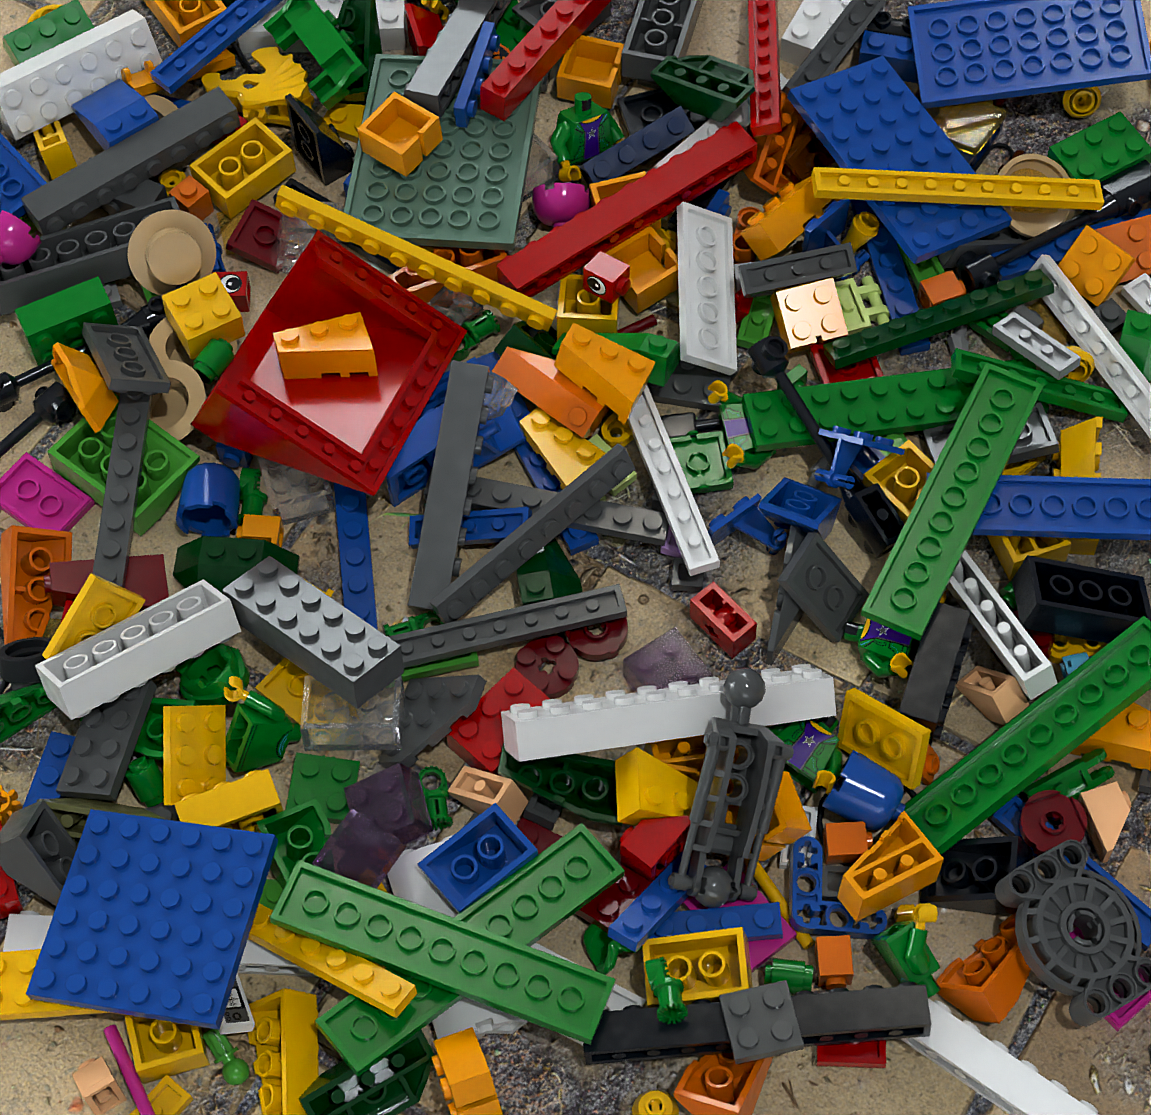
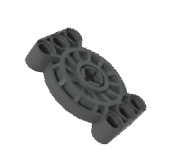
M1070 839L1011 871L996 884L995 895L1002 905L1017 908L1015 933L1018 947L1026 964L1050 988L1065 995L1073 996L1069 1005L1071 1019L1076 1024L1087 1027L1151 990V958L1140 956L1142 933L1138 917L1130 901L1107 878L1084 869L1088 860V852L1081 842ZM1063 855L1069 859L1070 863L1065 860ZM1038 869L1044 873L1045 878L1039 874ZM1012 883L1018 887L1019 892L1013 888ZM1073 925L1081 930L1084 940L1078 936L1074 939L1071 938L1069 933L1074 930ZM1138 972L1141 973V975L1144 978V981H1142V979L1139 977ZM1113 987L1118 991L1119 997L1114 993ZM1087 1002L1092 1005L1094 1012L1088 1008Z

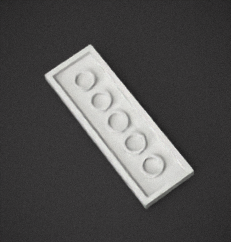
M682 202L677 206L680 360L731 376L737 371L732 218Z

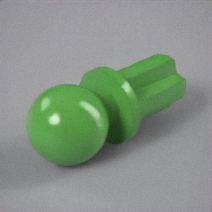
M211 1028L203 1034V1038L216 1058L213 1062L217 1064L222 1061L224 1065L222 1069L224 1080L231 1085L243 1084L249 1077L250 1069L246 1061L241 1058H235L233 1053L239 1050L238 1047L233 1048L225 1034L220 1035L218 1029Z

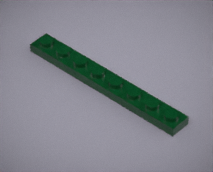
M1041 269L1029 271L1024 275L1000 281L998 284L984 289L974 290L964 296L946 300L929 308L920 309L901 318H894L889 322L872 328H866L861 332L837 338L832 342L823 344L824 355L835 369H839L1054 293V283Z

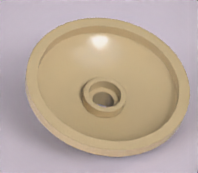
M1031 153L1013 158L998 173V175L1070 178L1066 171L1054 160L1040 154ZM1002 206L1012 218L1009 227L1027 238H1033L1073 218L1075 209Z

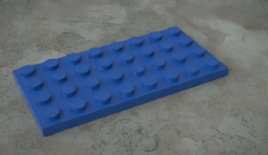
M953 0L908 6V19L920 100L925 109L1151 79V52L1141 0Z
M884 56L792 88L788 92L787 98L840 168L976 174ZM865 200L914 265L957 248L960 245L1007 228L1012 221V218L1002 206Z

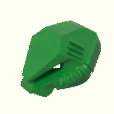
M223 643L216 644L205 650L202 655L196 658H189L175 667L182 674L179 685L185 700H194L199 705H232L234 702L228 701L224 696V687L230 690L237 689L230 686L229 677H239L243 681V690L247 689L250 681L249 669L240 650Z

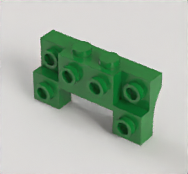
M287 0L281 10L263 26L273 36L275 42L283 51L301 39L319 65L324 69L308 86L318 96L321 104L330 110L350 93L347 87L367 72L368 69L351 47L354 43L352 38L344 29L341 31L337 29L336 25L339 21L329 9L324 12L315 0Z

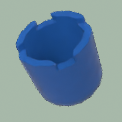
M202 463L187 472L182 484L176 513L177 526L184 533L188 534L190 530L201 534V536L229 537L230 531L237 529L241 487L240 480L232 469L218 463Z
M853 750L842 767L844 768L840 774L843 777L842 782L837 781L834 784L831 792L823 801L822 806L851 822H865L867 830H880L890 820L896 822L898 816L904 811L906 805L901 803L904 786L895 774Z

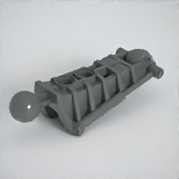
M748 667L732 671L725 680L724 695L732 704L730 720L712 717V731H708L704 736V743L707 749L689 816L691 823L678 873L673 872L668 878L670 889L687 890L688 896L695 897L702 906L708 908H718L727 902L733 903L736 899L754 901L757 897V889L755 885H752L759 854L764 835L769 830L786 760H790L794 754L792 746L785 744L767 727L749 723L751 708L762 701L766 690L765 682L761 675ZM737 747L739 751L738 759L733 763L735 748ZM731 779L734 788L732 793L727 796L728 784ZM728 804L739 806L735 824L725 823ZM713 852L729 855L727 871L719 866H707L704 868L706 853ZM744 858L750 859L744 883H740ZM689 861H690L689 872H688V874H686V873H687V869H688V865H689Z

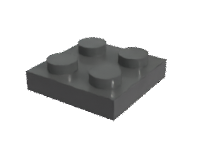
M787 980L719 995L735 1064L804 1049Z

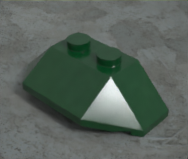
M689 55L681 58L667 56L650 72L651 78L678 107L681 106L685 110L721 123L755 91L753 70L711 55Z
M201 536L177 548L173 577L184 589L204 579L223 594V588L268 556H271L298 575L300 556L266 540Z
M420 1030L359 1077L356 1076L344 1060L323 1072L298 1099L307 1115H398L420 1101L431 1067L433 1066L431 1057L435 1056L422 1030Z

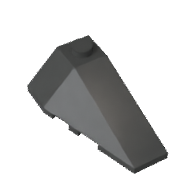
M791 525L783 571L807 535L805 531L797 526ZM780 584L776 602L777 609L774 611L767 648V665H773L804 614V611Z

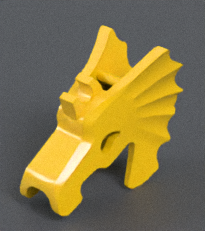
M276 46L260 48L252 52V58L266 71L262 74H243L237 79L222 80L219 73H206L202 76L201 81L206 93L219 86L235 105L237 111L243 113V118L248 120V122L256 117L264 125L266 123H273L291 127L285 96L291 94L311 109L315 102L314 97L309 92L306 81L308 76L307 70L304 71L301 64L293 61L291 53L286 56L280 55L279 49ZM246 84H252L255 87L245 88L244 86Z

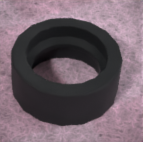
M30 637L4 645L0 649L1 678L10 683L40 681L35 665L46 660L42 654L51 638Z

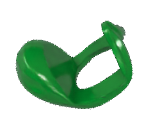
M591 924L584 933L583 941L586 952L596 967V972L607 975L616 965L618 954L623 952L636 953L608 937V934L596 925Z

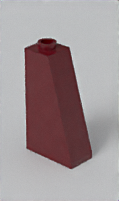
M163 554L129 557L125 589L142 596L146 600L140 611L169 597ZM94 559L49 563V575H44L45 594L51 593L52 605L64 607L66 600H75L90 573L93 572Z

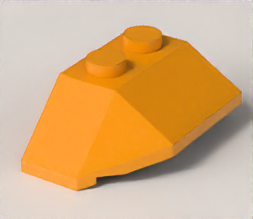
M57 342L52 346V356L54 359L51 360V364L79 411L93 431L97 433L102 429L119 400L113 390L108 389L97 364H94L89 355Z

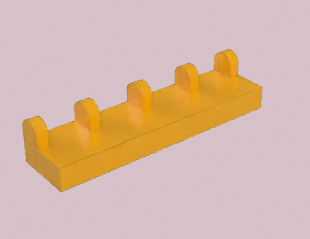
M226 48L188 81L200 78L206 73H215L236 66L235 55ZM151 60L145 61V70L131 74L127 67L121 69L122 81L140 95L145 96L163 90L151 78L150 72L157 67H154Z

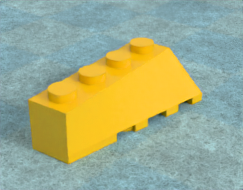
M1094 417L1061 430L1058 439L1059 452L1051 454V459L1057 461V469L1053 468L1052 476L1101 478V473H1095V471L1098 472L1100 456L1102 455V442H1097L1102 429L1103 417ZM1067 538L1072 543L1069 554L1094 555L1099 539Z
M283 988L248 1004L255 1022L253 1031L247 1033L249 1044L255 1045L257 1060L253 1062L255 1074L259 1075L262 1081V1086L258 1090L262 1115H307L298 1098L319 1077L318 1029L315 1025V1020L318 1019L317 995Z

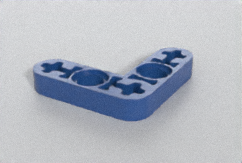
M803 836L794 843L790 852L789 922L791 926L801 933L828 936L850 935V938L872 939L883 932L887 926V916L882 909L870 915L873 922L878 923L874 929H869V923L858 922L855 928H852L854 919L841 902L822 901V846L813 837ZM804 846L808 847L809 853H814L809 858L808 867L802 868L805 856L804 853L800 852ZM800 877L810 878L814 883V890L811 892L802 891L797 885V879ZM803 909L807 910L808 916H813L808 923L803 922V917L798 916ZM821 910L824 911L822 920L821 918H815L819 916ZM838 911L844 914L847 921L846 926H834L829 918L830 913Z

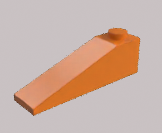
M507 347L493 368L492 373L582 438H591L610 408L607 405L602 407L596 402L597 397L585 387L581 389L554 366L555 359Z
M11 525L1 533L0 576L4 645L24 638L43 637L53 607L51 593L45 594L44 575H49L50 562L71 561L72 532Z
M1012 914L999 925L1000 932L987 941L983 939L978 941L974 945L976 951L964 961L958 957L936 980L941 989L937 994L974 1021L1000 1024L1018 1001L1031 971L1018 947L1015 933L1016 914Z
M733 1053L704 1055L698 1062L694 1060L686 1067L673 1093L674 1098L692 1115H752L773 1056L735 1064Z

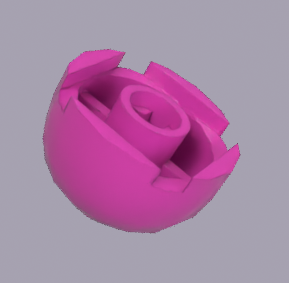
M554 183V188L545 190V184L537 186L532 190L534 213L544 225L553 228L562 226L572 220L579 212H585L589 209V188L585 190L584 185L576 183Z
M4 210L0 212V265L2 262L10 265L21 264L35 253L41 244V239L38 235L33 238L29 234L31 227Z

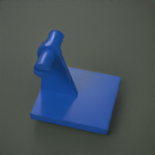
M840 199L838 202L836 200L833 201L818 219L813 218L806 225L802 252L840 244L836 237L845 230L850 199ZM862 249L854 256L858 271L852 273V275H856L860 271V267L871 258L865 249ZM847 275V276H844V277H841V278H838V279H835V280H836V281H837V280H838V281L846 280L850 275Z
M503 389L484 401V406H489L486 425L480 424L478 436H483L484 439L481 455L475 454L473 466L478 467V469L526 440Z
M834 425L832 431L819 428V435L838 439L831 470L818 468L815 473L823 474L824 476L814 475L816 481L825 482L832 488L844 487L851 489L854 485L845 481L855 483V479L852 476H847L846 473L862 445L904 455L905 449L894 447V440L876 436L874 442L872 441L874 435L854 431L853 436H850L851 429Z
M759 493L751 499L745 496L732 507L733 512L726 517L723 513L718 515L708 525L710 527L708 533L714 546L738 529L767 546L766 550H770L769 554L771 555L777 554L784 548L787 533H783L784 529L782 528L775 530L757 508L762 499Z

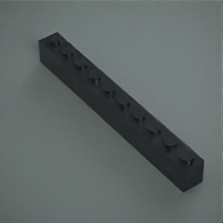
M904 982L897 985V987L883 988L880 985H869L862 990L849 991L846 988H834L829 990L828 993L814 994L812 991H800L791 996L804 1047L930 1036L931 1017L926 984L917 985L914 982ZM706 999L695 1000L691 1004L686 1005L688 1016L684 1017V1020L681 1019L682 1022L676 1020V1024H673V1021L670 1024H667V1021L663 1023L657 1019L659 1005L652 1008L630 1005L624 1007L623 1010L616 1011L605 1009L591 1045L583 1042L586 1065L732 1053L720 1002H711Z

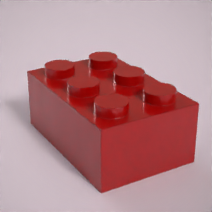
M513 667L480 698L477 709L467 718L462 715L451 726L452 731L446 735L448 747L470 767L502 776L498 774L504 742L501 711L510 710L511 705L528 703L530 707L542 706V701L550 698Z

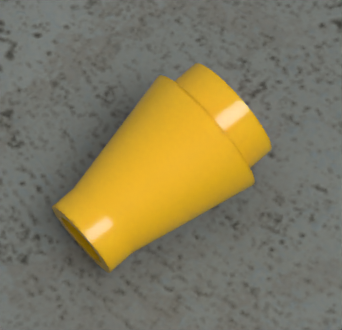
M861 212L855 215L841 244L851 242L853 254L856 253L860 247L878 234L880 226L878 219L869 212Z

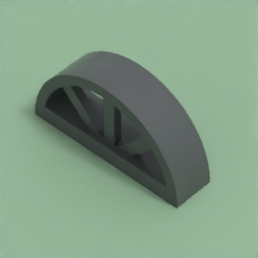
M851 242L743 264L737 267L744 298L773 295L777 290L831 277L835 280L858 271Z

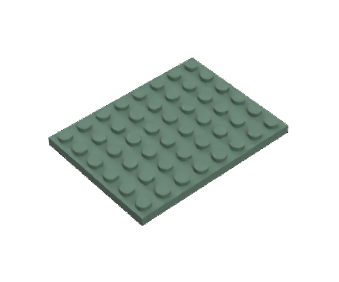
M376 54L362 123L394 91L404 97L405 85L408 82L410 83L415 75L417 66L422 64L426 56ZM493 59L490 74L504 59ZM486 73L485 80L490 76V74ZM542 79L505 121L480 109V95H478L477 112L475 117L470 118L467 128L458 127L455 123L453 107L460 90L459 87L440 118L443 140L428 156L422 154L423 161L407 177L362 152L360 140L358 139L344 213L418 246L515 251Z

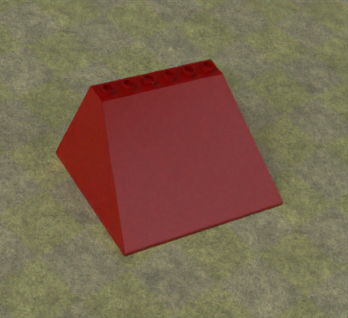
M317 230L234 355L235 358L223 372L190 425L216 442L375 496L467 330ZM361 312L374 350L378 376L369 377L368 372L351 373L350 377H341L340 373H322V378L284 379L273 333L312 324L317 321L341 317L346 314Z

